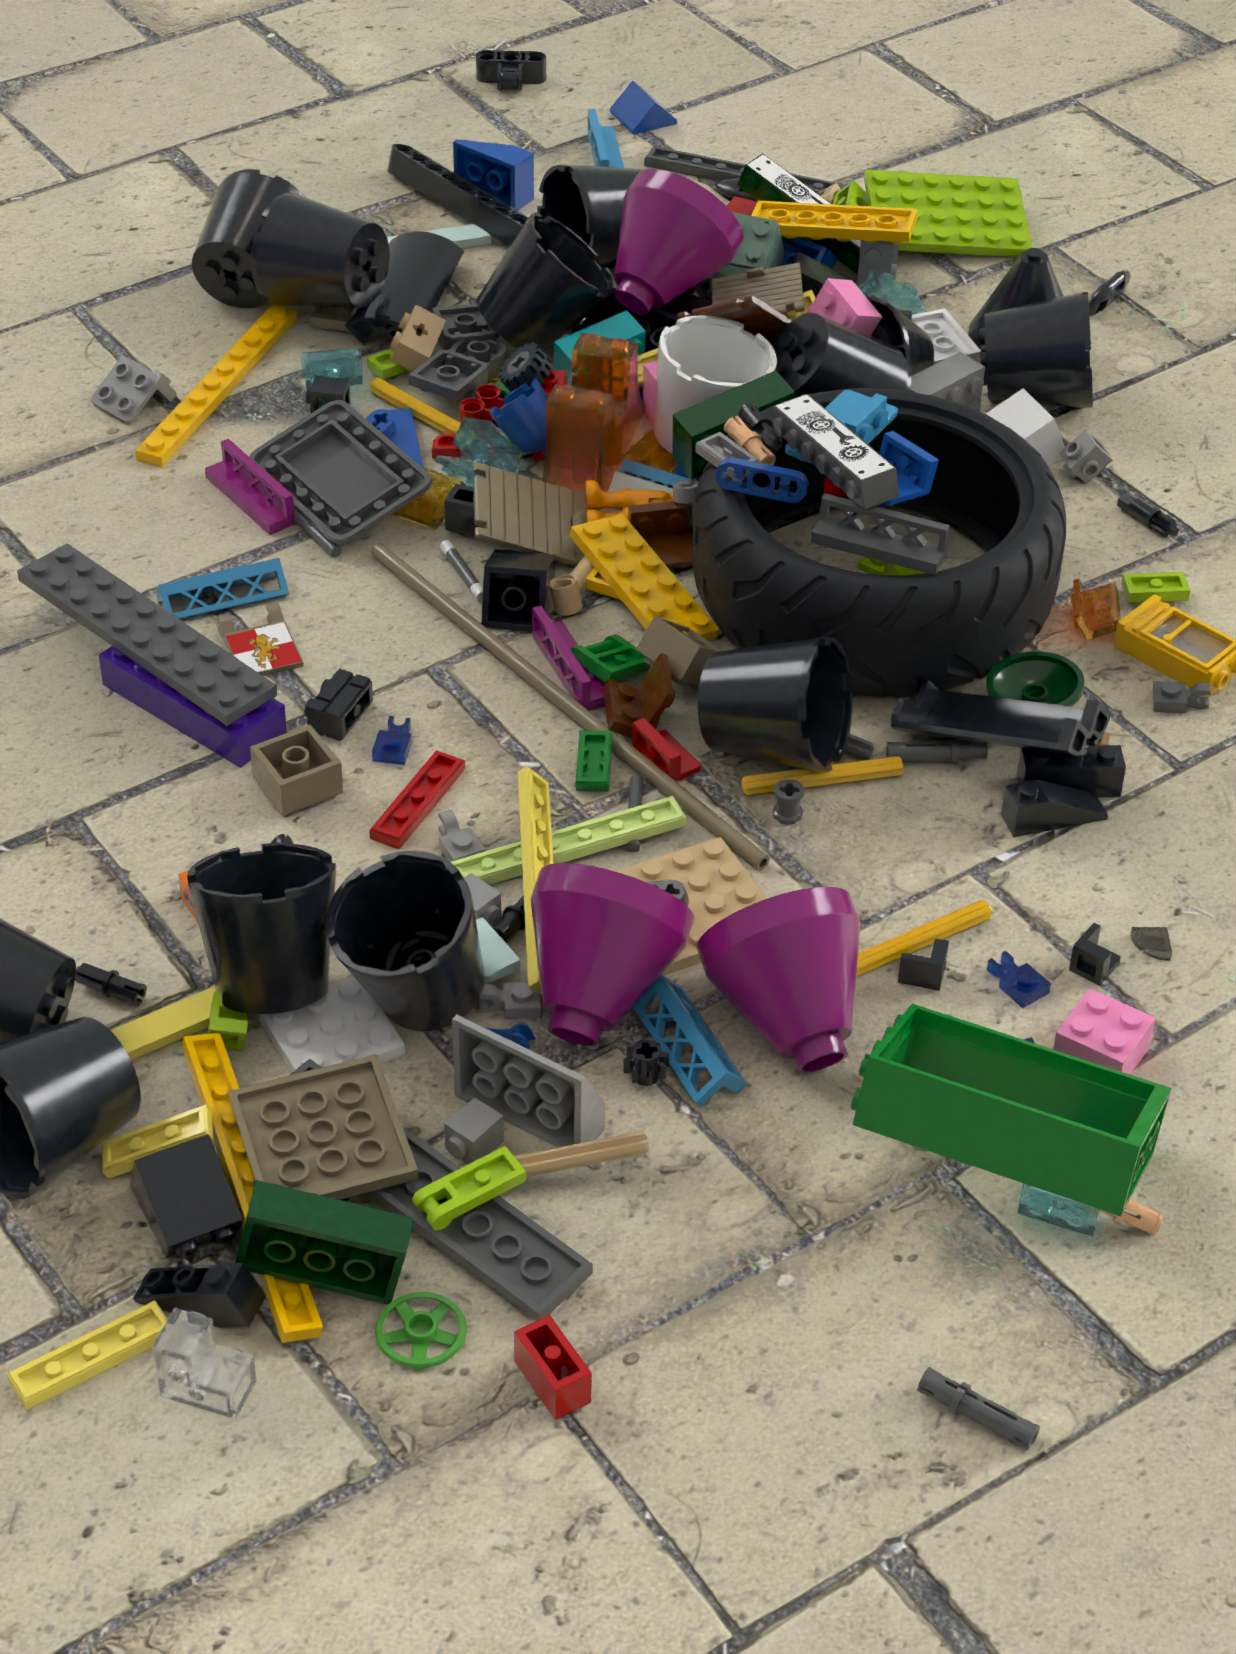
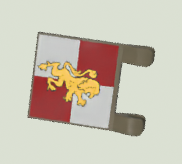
M279 603L266 605L268 611L267 621L269 624L235 631L230 614L217 617L220 624L218 626L219 634L224 639L230 654L262 676L304 666L302 657L284 621Z

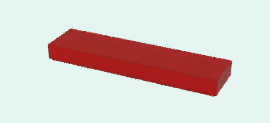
M436 750L369 830L370 839L400 850L465 770V760Z

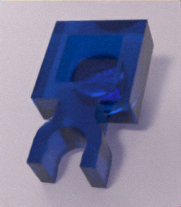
M389 716L388 731L379 730L372 749V761L405 765L412 744L410 734L411 718H406L403 725H395L394 716Z
M1006 950L1001 954V964H998L993 958L988 960L987 971L994 977L1000 978L999 988L1020 1007L1024 1008L1050 993L1051 983L1028 963L1017 966L1014 963V958Z

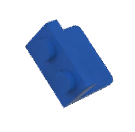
M894 431L884 433L879 454L896 468L900 497L881 503V505L893 506L903 501L930 494L939 459Z

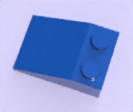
M458 139L453 141L454 173L517 211L534 200V153L514 145Z

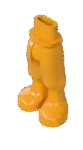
M586 480L587 522L623 514L628 519V506L673 501V492L670 495L665 491L633 490L628 488L617 493L602 491L597 481ZM605 508L622 509V511L617 513H604L598 510Z

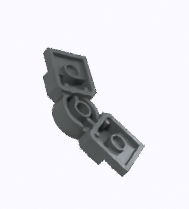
M477 304L432 308L433 314L446 320L438 338L442 350H439L408 375V385L420 388L424 392L443 396L448 400L458 401L462 397L474 398L477 387L487 384V380L497 378L500 368L505 365L504 361L507 358L506 343L489 326L480 313Z

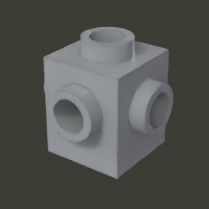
M1086 429L1059 452L1065 461L1063 465L1065 471L1073 479L1078 476L1086 484L1113 461L1104 445Z

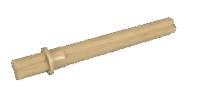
M639 1131L514 1157L526 1170V1177L646 1154L649 1146L645 1132Z

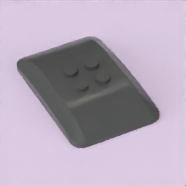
M342 400L331 401L255 449L249 456L293 495L294 509L325 537L337 544H344L354 540L425 493L432 485L431 476L423 467L348 403Z

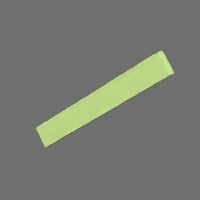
M670 796L552 831L554 863H564L627 844L632 840H641L686 826V816L675 798ZM521 841L451 861V863L459 869L463 877L473 873L489 885L523 875Z

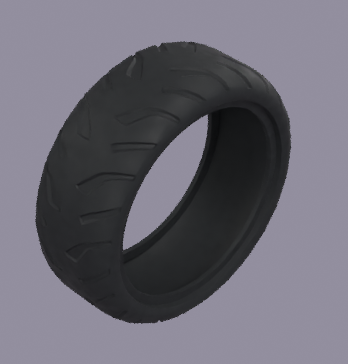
M858 388L809 394L824 408L844 390H852L871 398L876 393L886 396L887 404L897 407V416L868 445L879 453L884 433L894 431L939 459L930 494L903 501L893 506L922 512L951 523L974 537L988 552L970 562L938 571L936 575L928 573L877 575L848 571L811 560L789 549L773 538L767 530L774 525L800 513L821 508V498L824 495L826 475L821 474L813 464L786 454L785 447L788 442L782 437L780 438L783 440V446L776 453H773L776 456L773 466L800 471L807 477L809 482L805 497L797 503H788L724 489L719 486L715 479L717 467L710 462L707 463L699 480L695 498L692 548L693 573L699 596L708 614L729 641L739 649L832 637L840 642L847 655L850 672L845 673L846 689L853 690V694L884 697L915 695L920 690L923 680L931 681L939 690H946L971 683L975 678H984L993 666L1002 662V659L1020 653L1035 639V636L1040 633L1050 614L1058 589L1066 542V511L1059 485L1047 463L1035 448L1012 429L978 410L948 399L895 389ZM774 406L760 412L764 417L769 418L772 424L773 419H775ZM757 473L753 476L754 483L759 487H767L771 484L769 476L765 473ZM748 475L744 477L743 483H746ZM777 477L775 490L779 489L781 477ZM791 481L788 485L790 492L796 493L798 488L797 482Z

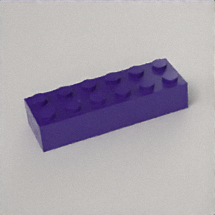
M113 646L99 654L102 683L104 686L240 768L251 761V746L287 733L285 705L274 698L226 726Z

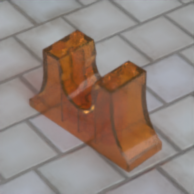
M581 333L572 351L571 386L555 384L546 401L547 436L542 481L569 488L572 491L586 493V480L597 481L602 491L608 492L614 473L618 470L645 412V402L641 400L638 387V343L620 338L614 339L598 336L592 333Z

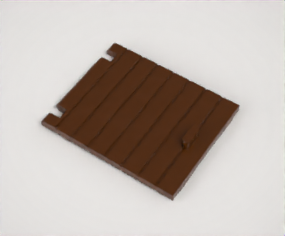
M753 295L744 297V301L737 298L692 310V315L686 311L677 315L678 319L698 315L730 319L744 324L743 330L754 336L758 333L761 334L770 344L773 343L779 332L792 321Z

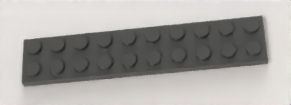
M68 543L17 570L18 580L226 726L277 696L276 684Z
M308 1059L290 1075L322 1067L313 1060ZM404 1126L403 1129L418 1168L419 1179L366 1193L388 1211L413 1217L412 1229L536 1321L548 1316L593 1274V1264L500 1196L452 1219L451 1223L444 1229L439 1231L433 1230L426 1220L427 1214L420 1212L412 1202V1197L419 1189L460 1169V1167ZM444 1197L438 1200V1204L440 1205L448 1200Z

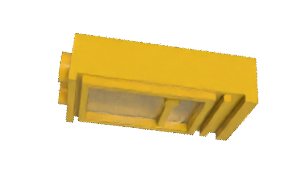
M1155 594L1118 621L1113 647L1177 682H1186L1188 688H1191L1196 683L1206 682L1210 684L1211 694H1213L1216 690L1223 689L1227 682L1236 675V639L1174 606L1170 607L1168 603L1161 602V597Z

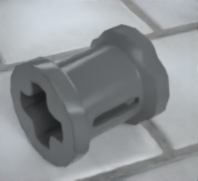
M786 779L779 781L774 787L777 804L774 805L772 814L773 818L781 824H795L802 819L803 810L800 806V800L804 797L805 790L800 782Z

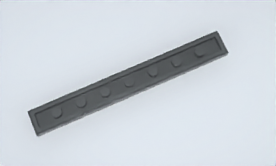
M653 146L644 159V166L716 181L740 178L746 165ZM790 173L816 193L836 183ZM837 183L841 189L847 186L845 184Z

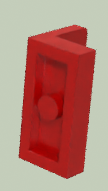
M645 718L633 722L632 746L672 779L678 781L701 770V763L666 729L657 731Z

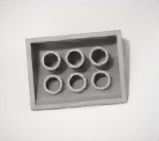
M457 1014L452 1019L455 1097L467 1103L475 1097L502 1114L505 1122L556 1147L594 1141L605 1130V1103L585 1076Z

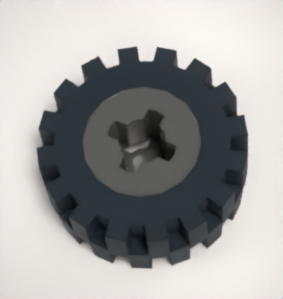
M527 343L523 348L519 347L516 353H512L510 358L504 361L505 365L500 368L498 377L510 392L525 383L530 388L531 382L534 379L543 384L544 378L548 377L549 371L552 370L553 362L537 344Z

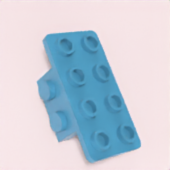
M844 390L825 408L867 444L897 416L898 411L897 407L887 404L886 396L876 393L871 398L852 390ZM789 443L786 444V454L798 460L806 461L802 454L796 449H792Z

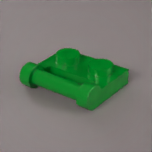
M617 634L607 636L604 641L589 646L578 645L570 648L580 665L590 670L603 682H607L608 679L618 681L649 671L651 665L644 661L646 656L638 651L634 645Z

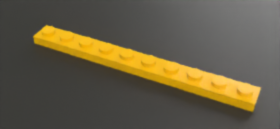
M272 304L135 450L136 460L163 467L298 320L297 310L286 308L283 305Z
M220 1033L184 1036L182 1049L201 1105H207L212 1112L214 1144L223 1171L242 1215V1227L244 1228L255 1183L228 1097V1091L238 1089L239 1086ZM259 1274L281 1342L286 1343L321 1337L323 1325L309 1285Z

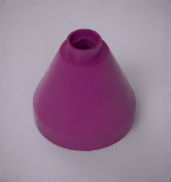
M646 169L639 172L624 196L614 275L615 282L618 285L614 291L616 300L633 313L647 315L652 306L657 308L664 306L727 266L734 258L744 239L743 230L737 218L716 196L686 177L661 169Z
M554 863L542 867L531 896V908L543 1009L552 1016L548 1031L554 1036L571 1043L596 1046L601 1031H612L686 948L694 921V914L690 908L675 896L652 884L612 870L575 863Z
M814 887L780 894L732 913L714 924L700 937L696 948L706 977L783 1058L795 1059L799 1072L808 1073L822 1070L839 1063L847 1057L848 1053L843 1041L852 1033L861 925L848 891L837 887Z

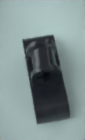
M479 51L476 53V79L483 83H497V90L517 88L518 91H522L523 84H541L546 81V55L537 51Z

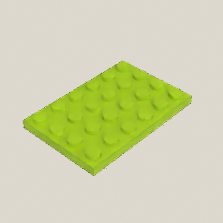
M865 170L864 183L868 206L918 209V219L909 242L899 244L898 251L1019 257L1022 252L1033 248L1020 185L1016 178Z

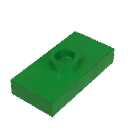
M579 730L576 791L610 790L612 731Z

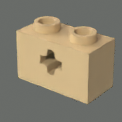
M415 305L411 314L405 312L398 328L402 329V332L397 331L390 344V347L394 348L390 360L414 371L430 358L446 320L418 305Z

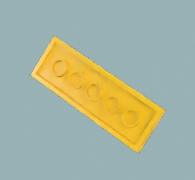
M758 201L751 216L779 221L781 235L784 238L801 236L809 237L813 240L836 238L838 241L855 239L863 240L866 243L890 241L892 244H903L911 239L918 219V209Z
M623 514L571 526L570 538L645 630H647L656 615L688 626L708 641L717 639L719 628Z

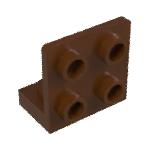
M670 501L628 506V521L668 569L693 566V539L690 534L691 506L689 503Z
M660 653L638 688H634L628 683H620L611 679L607 680L603 686L609 731L632 738L633 722L645 718L656 729L660 716L666 708L672 705L675 698V690L673 689L671 679L672 670L669 667L668 655Z

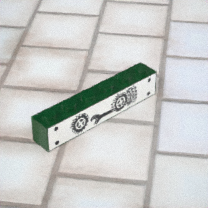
M763 153L745 165L737 183L738 187L757 201L831 204ZM836 238L810 239L814 243L826 247L838 258L837 260L858 274L861 240L838 241Z

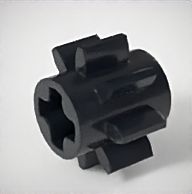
M641 1040L634 1047L628 1046L626 1048V1058L623 1059V1072L632 1073V1083L652 1086L659 1078L666 1079V1068L669 1067V1053H661L660 1043L651 1040Z

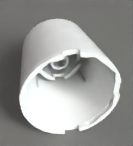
M706 315L680 318L677 320L676 325L664 328L659 340L654 434L663 448L672 454L673 414L775 371L777 364L776 353L771 344L761 334L758 333L754 336L743 330L744 324L726 318Z

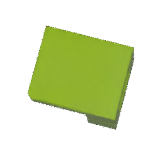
M213 992L207 1034L220 1033L225 1049L243 1051L248 1026L247 1013L237 1012L221 1006V992Z

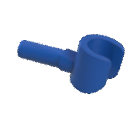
M524 1022L505 1030L486 1028L527 1049L530 1048L528 1041L536 1039L530 1027Z

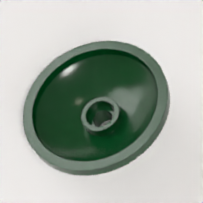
M1041 651L1022 652L1002 659V662L990 669L986 678V690L988 696L1072 707L1079 701L1084 692V675L1074 662L1061 655Z

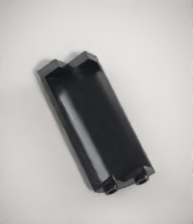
M414 231L393 238L389 243V269L381 293L369 306L354 307L344 326L363 345L367 344L381 332L392 341L397 331L402 332V329L398 328L405 312L411 314L415 305H418L432 313V308H436L464 251L450 239L430 232Z
M923 680L920 690L915 695V705L907 698H899L897 706L891 715L890 727L904 732L1080 756L1087 754L1088 746H1096L1109 723L1111 713L1100 701L1087 700L1085 708L939 690L931 681Z

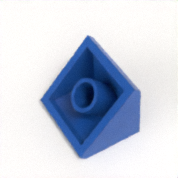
M633 80L610 107V113L633 135L677 124V119Z

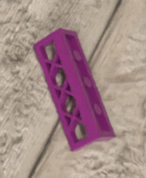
M230 439L221 441L222 461L205 468L206 478L269 535L295 525L293 495Z
M541 605L533 607L532 637L570 696L588 711L605 707L604 683L594 673L580 665L570 650L571 647L578 646L563 621L552 622Z

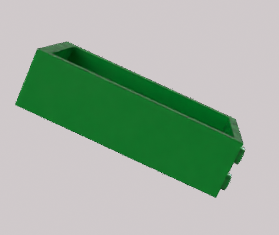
M911 1004L903 1015H897L893 1027L888 1026L886 1028L882 1041L876 1040L871 1054H865L859 1068V1076L864 1077L861 1088L858 1087L854 1093L851 1109L856 1111L853 1121L854 1126L1121 1216L1154 1154L1172 1088Z

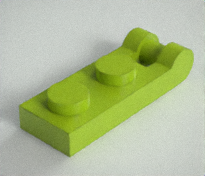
M503 1146L419 1189L412 1197V1202L420 1212L427 1214L426 1220L432 1229L439 1231L447 1227L452 1219L526 1182V1170L509 1149ZM446 1197L448 1201L439 1205L438 1200Z

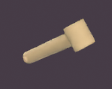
M586 556L581 559L570 574L559 575L549 582L555 612L558 615H572L583 607L580 591L586 584L587 576L594 568Z

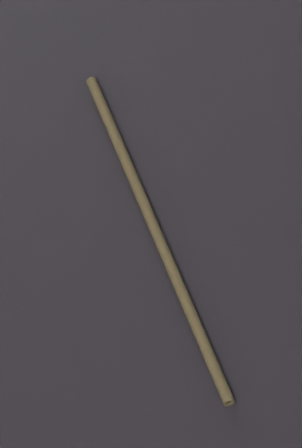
M378 543L372 548L371 554L583 728L587 731H609L608 726L386 546ZM612 731V751L668 797L673 796L680 807L717 837H721L729 847L756 869L762 870L768 865L770 860L768 855L621 736Z

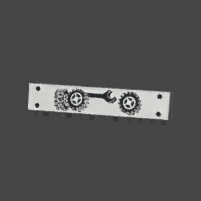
M805 394L774 406L775 419H773V427L776 434L786 440L792 449H796L802 454L807 462L810 461L821 474L826 475L836 487L842 489L850 500H854L865 510L900 497L896 468L811 396Z

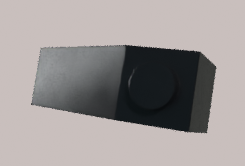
M1041 780L1005 785L1001 816L1013 837L1108 819V813L1094 792Z

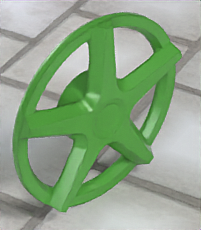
M429 1292L410 1293L393 1300L381 1312L376 1323V1342L381 1351L392 1361L414 1368L416 1371H421L423 1368L433 1367L446 1362L461 1347H464L467 1334L466 1320L460 1308L444 1296ZM426 1298L440 1301V1304L430 1313L426 1311L415 1312L406 1301ZM395 1307L404 1320L405 1327L383 1334L385 1318ZM450 1309L453 1310L459 1321L458 1335L438 1328V1323ZM410 1341L412 1343V1358L396 1353L387 1344ZM430 1342L452 1345L444 1353L425 1359Z

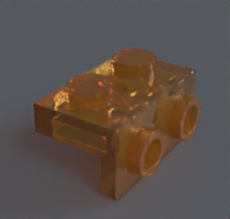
M1079 578L1073 580L1074 592L1070 593V600L1075 610L1071 612L1075 629H1081L1085 640L1116 632L1117 623L1121 620L1119 591L1115 582L1085 591Z

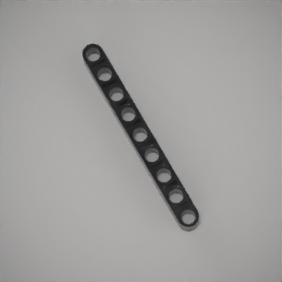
M404 144L392 145L388 164V172L510 247L528 219L527 216L416 149Z

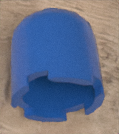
M534 379L531 382L530 388L526 383L503 398L504 406L499 410L494 406L489 414L521 453L535 454L541 451L542 454H546L557 446L555 440L562 432L563 420L538 380Z

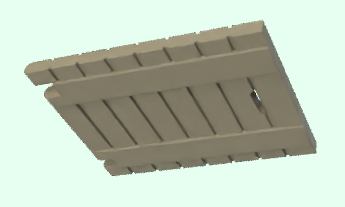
M800 263L768 269L759 267L749 269L746 273L712 279V303L714 305L737 298L744 301V297L753 295L783 315H787V312L794 310L795 313L805 311Z
M476 462L473 464V473L483 476L474 477V523L480 526L475 528L476 539L489 541L490 543L503 545L515 550L518 549L522 552L556 554V561L577 566L585 555L570 538L569 533L571 526L587 523L586 493L572 491L569 488L524 475H517L514 472Z

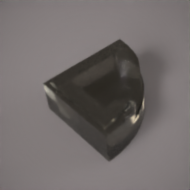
M1132 927L1131 940L1141 952L1155 959L1171 961L1172 948L1167 927Z

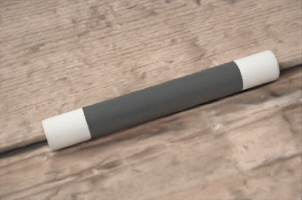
M444 540L440 544V549L477 601L482 602L483 586L449 540Z

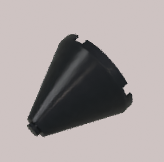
M1030 248L1022 252L969 325L968 336L980 350L979 329L984 328V314L1064 296L1046 253L1039 248Z

